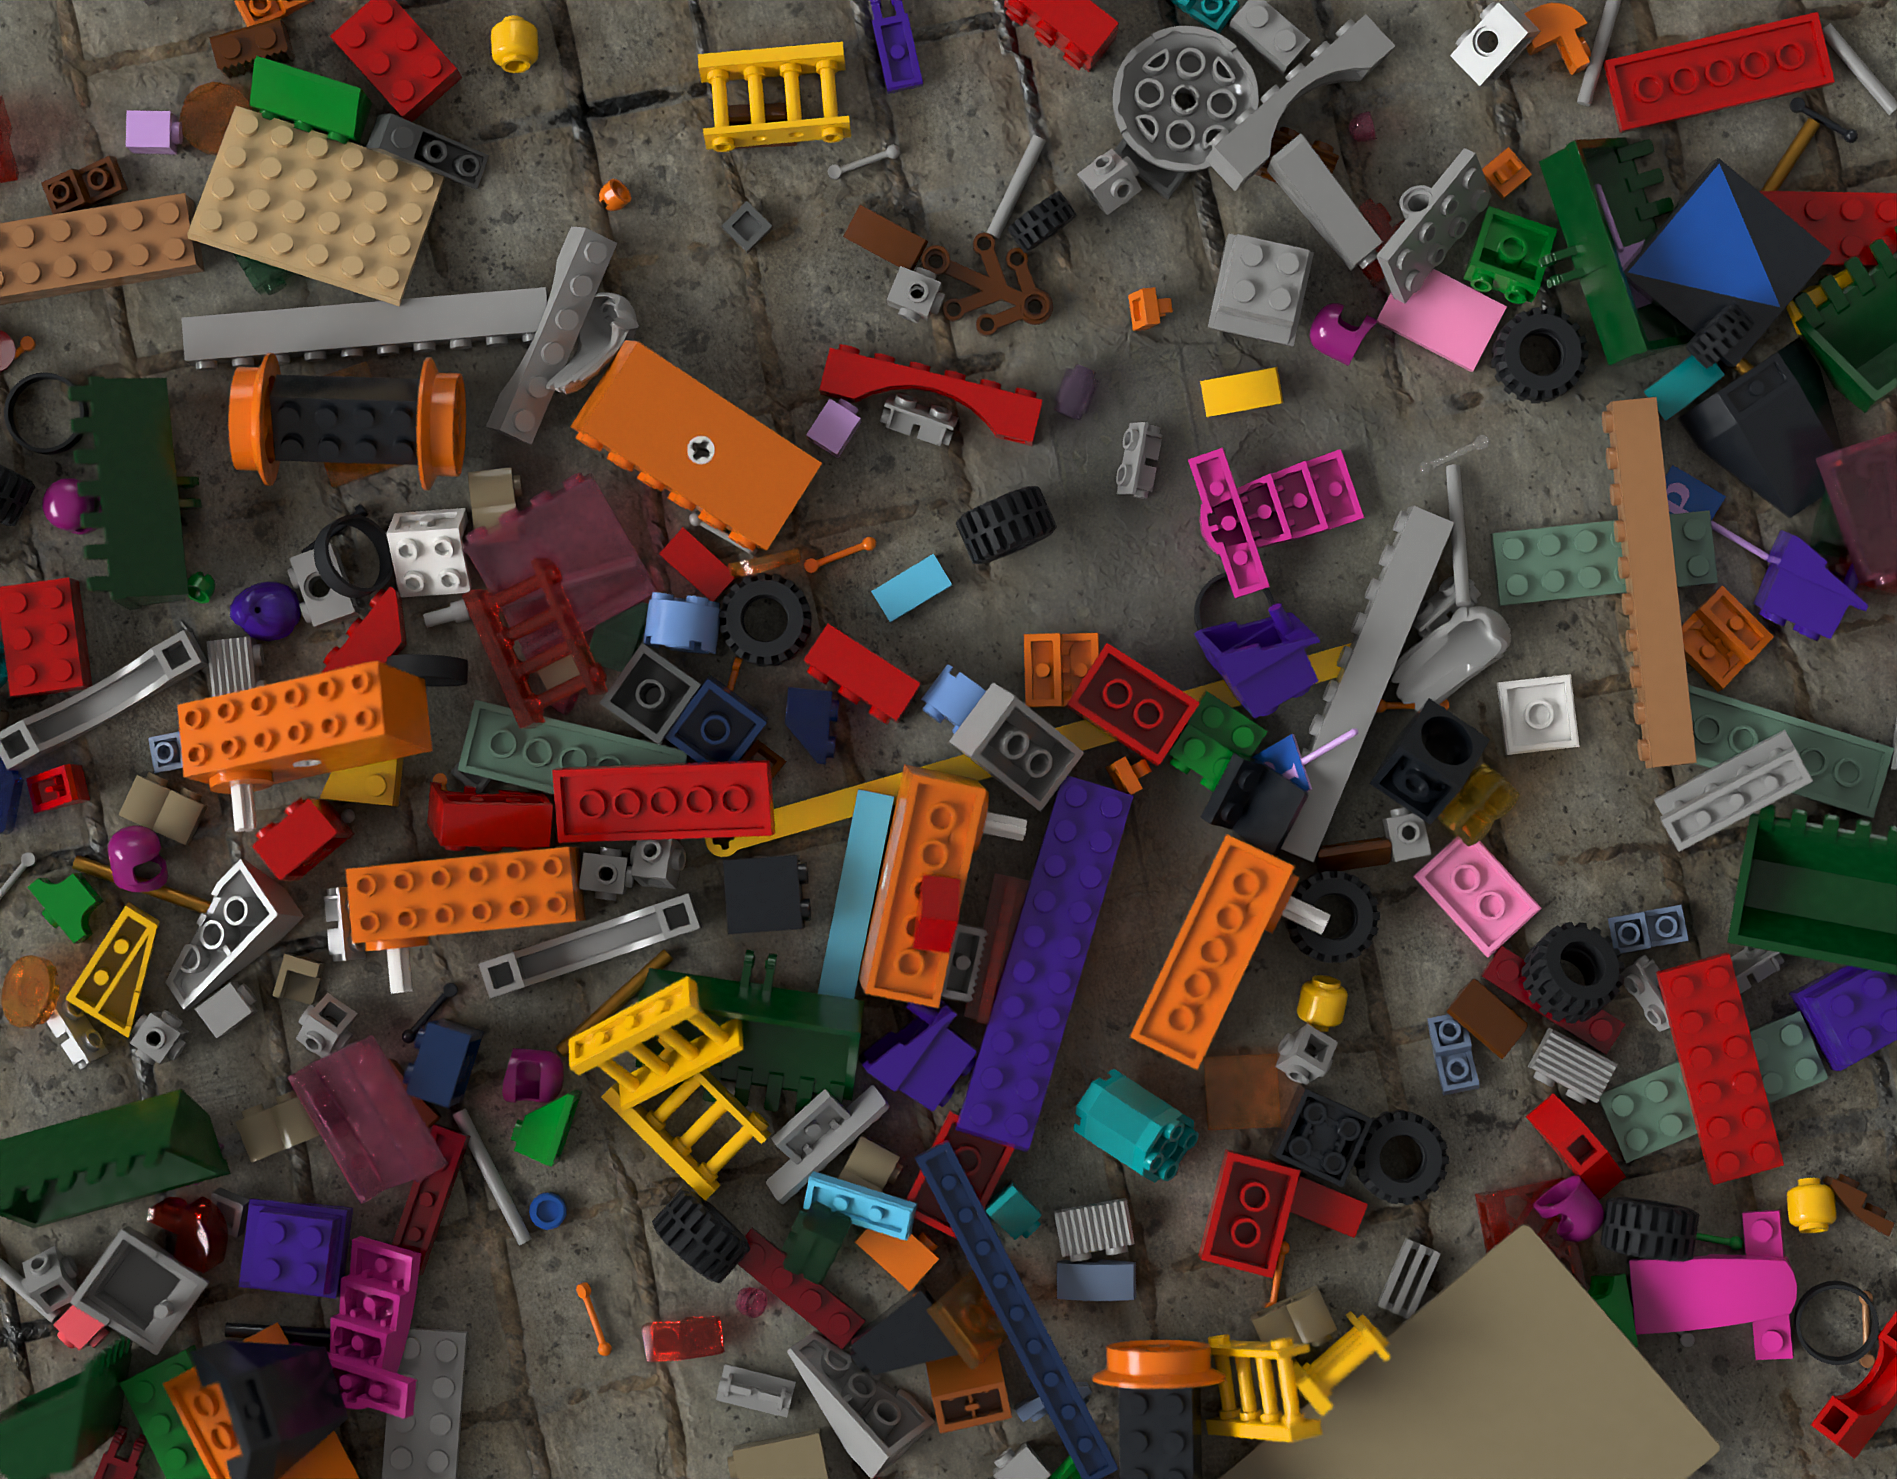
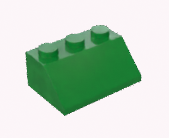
M259 56L255 58L249 104L255 112L261 113L262 117L268 120L276 118L292 123L294 128L308 133L311 130L328 134L327 139L342 144H347L349 141L360 144L372 106V102L361 88Z

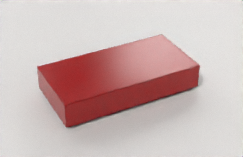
M684 527L659 553L663 559L696 589L713 602L737 578V575Z
M1299 1176L1290 1212L1355 1238L1368 1204Z

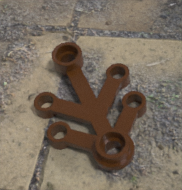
M980 233L973 240V249L981 256L988 277L950 260L948 251L942 246H930L923 252L921 257L923 269L929 270L937 276L946 274L981 290V292L965 298H952L945 302L943 314L951 322L961 320L965 313L1000 300L1014 305V307L998 314L985 313L978 317L976 321L977 332L984 337L994 335L998 328L1019 320H1023L1030 325H1040L1046 322L1053 312V301L1047 292L1035 287L1027 266L1028 255L1021 248H1013L1007 253L1006 264L1011 270L1015 271L1022 292L1007 286L994 251V238L988 233ZM982 238H986L990 241L991 247L985 251L980 250L977 242ZM1015 253H1019L1023 256L1024 262L1018 266L1013 265L1010 257ZM934 256H938L943 260V264L940 268H932L929 265V260ZM1038 301L1042 305V310L1039 313H1031L1028 309L1030 302ZM957 304L961 308V312L957 316H950L947 312L948 306ZM984 319H990L994 323V327L990 331H984L980 327V322Z

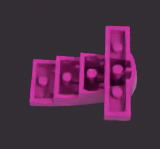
M1223 448L1188 459L1203 503L1199 519L1201 534L1207 546L1217 556H1221L1235 599L1270 587L1258 549L1304 538L1365 519L1341 449L1309 461H1303L1273 474L1270 473L1238 488L1236 487Z
M1781 1210L1745 1211L1742 1213L1746 1255L1708 1254L1707 1256H1694L1692 1260L1685 1262L1631 1259L1629 1265L1636 1334L1690 1331L1752 1322L1756 1360L1794 1358L1790 1313L1796 1302L1797 1283L1790 1261L1785 1256Z
M363 1236L352 1239L350 1275L341 1278L339 1314L330 1317V1353H327L345 1408L364 1409L369 1407L405 1419L414 1414L416 1379L397 1374L410 1329L421 1253ZM297 1342L291 1344V1345H303V1346H307V1345L300 1344V1343H297Z

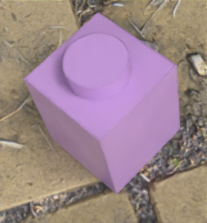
M127 110L126 147L133 154H177V144H182L183 126L171 111Z
M840 398L838 403L829 399L806 434L807 439L834 457L839 458L861 424V418L856 415L859 410L842 398Z

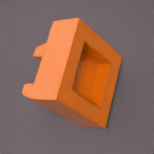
M1509 147L1482 169L1487 183L1502 200L1532 175Z
M1155 287L1142 288L1128 295L1133 331L1147 330L1160 324V317L1173 313L1171 298L1157 299Z
M1126 756L1105 767L1116 789L1130 795L1143 789L1138 778L1151 772L1145 759L1131 766Z

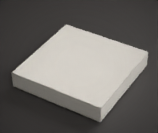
M1571 674L1497 683L1505 755L1580 747Z

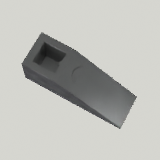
M392 113L378 114L366 146L367 149L442 175L447 180L472 189L478 188L489 157L485 153Z

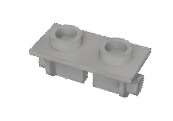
M897 393V395L890 394L886 400L884 407L891 410L884 408L880 422L885 423L888 429L909 436L913 425H920L917 439L941 447L942 444L949 446L953 432L947 429L953 430L959 417L951 415L952 412L945 407L932 405L930 408L917 403V399L913 396Z
M1148 422L1129 423V428L1123 437V448L1125 449L1123 461L1116 474L1117 495L1134 494L1133 497L1148 499V494L1153 492L1157 468L1145 465V460L1157 461L1159 458L1163 435L1160 434L1161 427L1148 425Z
M1454 576L1447 578L1440 585L1439 591L1429 600L1421 602L1412 627L1418 630L1417 634L1421 639H1424L1435 629L1449 622L1450 619L1446 615L1449 611L1454 614L1461 607L1456 605ZM1469 579L1471 604L1466 606L1468 608L1478 603L1477 598L1481 596V593L1474 586V581Z
M347 887L327 889V896H323L326 922L338 921V928L327 929L329 955L333 956V962L366 959L365 942L352 943Z
M1745 946L1742 951L1731 957L1740 994L1752 987L1746 977L1750 973L1756 982H1760L1780 970V965L1784 963V960L1779 952Z
M1644 954L1633 961V965L1625 967V970L1620 975L1624 977L1625 988L1630 994L1635 996L1644 1009L1647 1020L1661 1032L1669 1029L1670 1025L1662 994L1657 988L1659 983L1656 972L1660 971V969L1655 964L1653 958L1648 959Z
M66 993L50 1000L49 1004L42 1008L45 1013L42 1017L56 1038L67 1032L70 1038L63 1042L61 1046L71 1060L72 1065H78L79 1069L83 1070L91 1065L93 1061L107 1055L109 1052L103 1044L102 1037L95 1031L84 1011L65 1000L68 995Z
M725 1364L716 1400L787 1418L796 1381Z

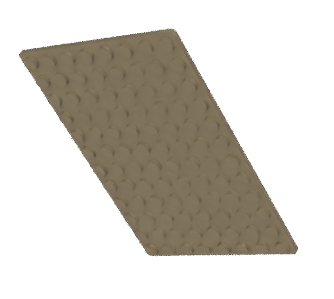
M1522 1224L1386 1337L1390 1344L1384 1349L1391 1356L1386 1362L1375 1351L1330 1391L1333 1394L1328 1399L1334 1407L1325 1415L1321 1416L1310 1402L1300 1409V1412L1304 1413L1305 1418L1320 1419L1322 1435L1294 1442L1263 1440L1217 1479H1687L1719 1452L1720 1446L1711 1433L1528 1224Z

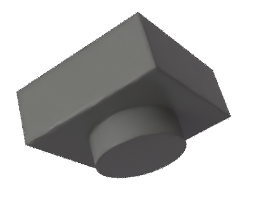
M748 201L721 226L747 254L773 229V226Z
M221 1187L216 1189L211 1195L206 1225L234 1237L244 1234L247 1224L249 1199Z

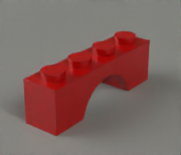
M1897 1311L1877 1336L1879 1344L1877 1358L1866 1378L1850 1392L1843 1395H1833L1811 1423L1812 1427L1854 1459H1856L1897 1404Z

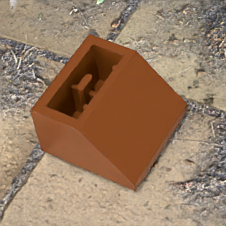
M996 1340L970 1345L961 1354L926 1362L940 1434L1012 1418Z

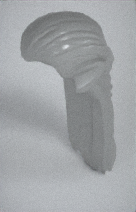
M600 292L595 295L578 335L579 344L576 354L547 383L545 388L564 392L565 394L579 391L590 380L602 375L607 370L625 340H634L636 329L639 325L634 308L625 297L612 292Z
M1484 606L1460 607L1453 614L1449 622L1428 634L1397 660L1391 678L1393 683H1399L1396 692L1397 697L1404 704L1415 703L1416 711H1419L1428 698L1437 704H1441L1467 681L1504 656L1503 653L1507 651L1506 649L1510 646L1512 639L1511 630L1505 619L1498 612Z

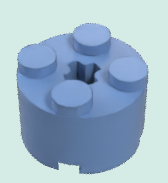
M652 592L651 600L648 603L643 644L659 648V645H665L670 650L700 654H709L710 652L716 654L720 626V603L708 601V598L686 596L685 600L675 598L671 594Z
M947 664L921 700L926 703L922 709L939 723L944 718L955 726L952 733L955 734L986 691L961 672L956 677L952 676L950 673L953 671V667Z

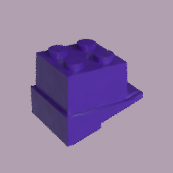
M1780 530L1769 553V558L1766 560L1770 564L1753 604L1761 608L1759 615L1772 622L1785 626L1788 620L1795 623L1793 630L1808 638L1818 641L1822 635L1831 639L1849 605L1865 612L1869 606L1854 593L1865 569L1851 563L1843 582H1841L1825 568L1827 561L1801 538Z
M1281 603L1274 604L1268 609L1271 615L1269 618L1242 625H1237L1235 621L1193 633L1208 662L1221 674L1233 696L1254 718L1270 715L1278 709L1279 704L1291 697L1296 698L1306 694L1312 685L1319 682L1304 649L1312 644L1319 643L1320 640L1292 612L1286 613Z
M1844 965L1789 993L1831 1070L1842 1071L1897 1040L1896 974Z
M940 999L939 1008L908 1002L906 1008L916 1014L917 1017L897 1033L891 1030L858 1057L862 1066L873 1077L894 1092L899 1089L933 1112L938 1105L943 1107L950 1100L955 1090L952 1088V1085L960 1075L965 1077L971 1071L976 1062L974 1055L977 1052L965 1038L949 1027V1024L957 1014L942 999Z
M251 1198L249 1200L238 1287L335 1299L340 1297L341 1278L345 1277L353 1207Z

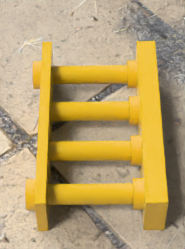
M843 42L698 54L701 83L708 82L712 84L715 127L703 128L706 150L713 149L717 152H728L735 147L813 140L833 143L839 142L843 138L851 137L849 116H838L835 73L846 70ZM817 73L821 77L824 118L802 120L799 76ZM781 76L784 78L787 121L766 123L762 80L766 77ZM745 79L748 81L751 124L729 126L726 83L729 80Z
M687 976L570 1038V1069L576 1074L581 1075L598 1066L619 1083L620 1108L626 1111L743 1050L742 1020L734 1018L721 1026L717 1025L699 1010L697 983ZM687 1019L705 1034L689 1042L675 1031L672 1026ZM658 1035L675 1050L659 1057L642 1042ZM627 1050L645 1065L630 1073L612 1058Z
M660 1037L657 1039L665 1048L658 1055L659 1057L675 1050ZM707 1069L687 1078L655 1111L650 1110L647 1112L640 1104L626 1111L621 1109L618 1082L601 1096L705 1201L721 1185L716 1180L718 1178L717 1173L754 1136L762 1144L771 1135L767 1130L769 1124L763 1116L755 1110L750 1113ZM702 1085L717 1101L681 1137L676 1136L673 1138L664 1129L666 1126L665 1121ZM728 1110L743 1127L707 1163L702 1162L699 1164L690 1155L692 1152L691 1147Z
M1351 1311L1348 1312L1345 1316L1354 1326L1311 1364L1306 1362L1301 1366L1296 1359L1292 1361L1295 1385L1321 1416L1334 1407L1328 1399L1333 1394L1330 1390L1376 1351L1385 1362L1391 1357L1384 1349L1390 1343L1364 1314L1357 1318Z
M1229 1334L1208 1337V1344L1211 1345V1355H1214L1216 1370L1226 1375V1380L1218 1383L1222 1410L1219 1411V1417L1206 1420L1208 1435L1294 1442L1322 1435L1320 1419L1305 1418L1304 1413L1300 1412L1295 1385L1292 1356L1310 1352L1309 1344L1293 1343V1338H1279L1270 1342L1230 1340ZM1229 1356H1235L1242 1412L1241 1408H1238L1236 1405ZM1250 1357L1256 1358L1264 1413H1262L1261 1409H1257ZM1271 1358L1277 1359L1285 1415H1283L1282 1411L1278 1410Z

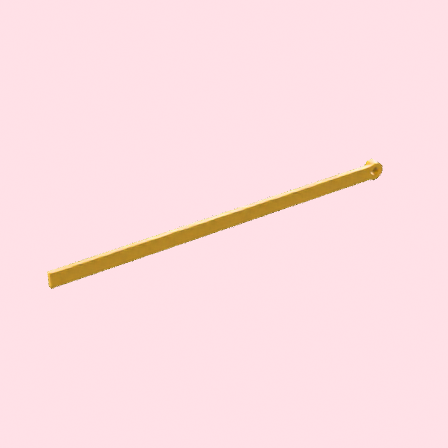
M1351 643L1308 655L1309 661L1319 680L1317 683L1338 677L1341 667L1337 666L1338 658L1344 646L1350 647ZM1224 680L1183 691L1196 701H1199L1204 692L1208 691L1232 708L1241 705L1233 696ZM1086 720L1055 728L1082 751L1117 741ZM965 754L921 767L969 777L977 781L993 777ZM902 772L774 809L775 834L772 836L734 837V840L729 841V848L725 850L722 849L721 845H715L713 838H705V844L714 855L729 857L735 854L737 850L851 818L853 817L858 789L894 796L893 805H896Z

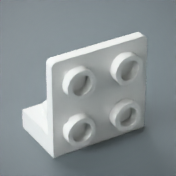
M466 508L394 513L386 534L398 591L401 597L470 592L472 585L462 540L468 523Z

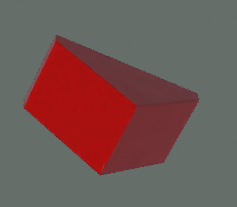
M66 764L26 778L34 814L90 801L82 765Z
M929 874L922 875L912 949L942 953L950 952L959 919L960 879Z

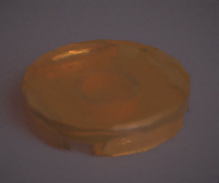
M210 82L196 87L186 96L180 112L179 122L182 123L183 135L194 148L207 155H217L235 106L249 110L252 109L249 105L250 103L238 89L227 84Z
M799 547L730 562L728 563V568L732 577L745 576L772 570L785 564H796L802 558Z
M28 955L21 957L11 966L4 980L1 997L4 1016L10 1024L19 1028L33 1029L37 1024H44L52 1015L57 1005L60 989L59 985L55 984L54 975L58 976L57 969L49 959Z

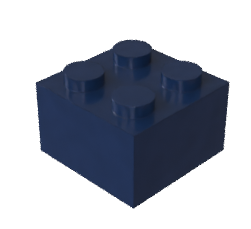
M709 674L702 687L673 724L665 738L698 763L739 761L767 724L768 717Z

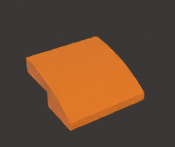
M1723 585L1682 624L1685 660L1717 692L1724 689L1740 670L1751 662L1774 638Z
M1099 633L1024 634L1025 705L1028 707H1065L1100 653Z

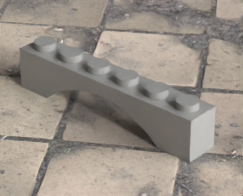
M1366 14L1356 23L1352 19L1348 20L1335 33L1338 37L1337 40L1331 45L1327 41L1323 42L1310 55L1314 60L1306 67L1299 63L1285 77L1288 82L1282 88H1279L1277 85L1270 88L1261 97L1260 100L1263 104L1255 111L1252 107L1246 109L1235 120V123L1238 125L1230 133L1226 129L1222 130L1209 143L1213 149L1205 160L1234 191L1257 173L1270 157L1271 142L1277 122L1284 110L1292 102L1305 93L1323 85L1343 81H1361L1382 63L1394 49L1395 45Z
M571 226L557 258L551 293L539 327L520 365L499 394L487 422V428L516 441L532 445L555 391L545 387L567 363L616 248V242L588 228Z
M183 630L152 647L143 655L95 685L0 732V757L7 770L19 771L209 665V662L193 633Z
M688 893L479 963L478 965L489 998L491 999L703 928L692 893Z

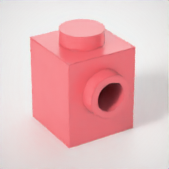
M74 1305L54 1324L59 1330L57 1333L59 1339L69 1348L74 1349L76 1347L79 1351L89 1345L95 1348L110 1333L106 1329V1325Z

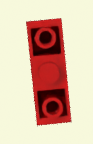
M390 586L387 591L381 589L369 603L372 610L364 619L357 618L347 630L346 635L349 638L341 648L335 646L325 657L323 663L326 667L322 673L375 661L387 665L388 656L399 655L407 645L402 597L398 590Z
M1554 1093L1549 1095L1525 1116L1576 1176H1580L1598 1200L1626 1177L1606 1148Z

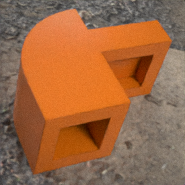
M1547 3L1524 13L1541 31L1526 47L1529 56L1556 44L1571 76L1585 70L1590 63L1588 57L1591 56V51L1586 40L1583 37L1578 38L1577 33L1583 30L1587 22L1576 9L1562 3Z

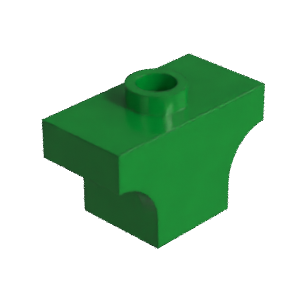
M72 873L63 882L58 884L51 882L48 878H38L27 887L45 908L42 911L44 918L54 928L60 926L74 944L83 943L93 935L89 925L90 916L94 909L102 904L104 900L81 873Z
M1601 1273L1591 1276V1286L1588 1293L1635 1347H1638L1633 1307L1630 1302L1625 1273Z

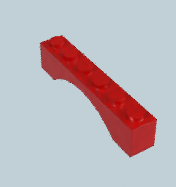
M839 344L838 349L829 348L819 389L820 395L837 399L842 398L845 401L857 403L872 395L893 390L913 389L933 392L953 399L970 409L989 427L996 438L1032 446L1043 400L1036 398L1037 393L1034 391L1016 388L1015 393L1001 390L1002 384L986 379H981L980 384L965 381L966 375L949 370H945L944 375L930 372V366L917 362H910L909 367L895 364L896 358L889 355L874 353L873 358L859 355L860 349L848 345Z

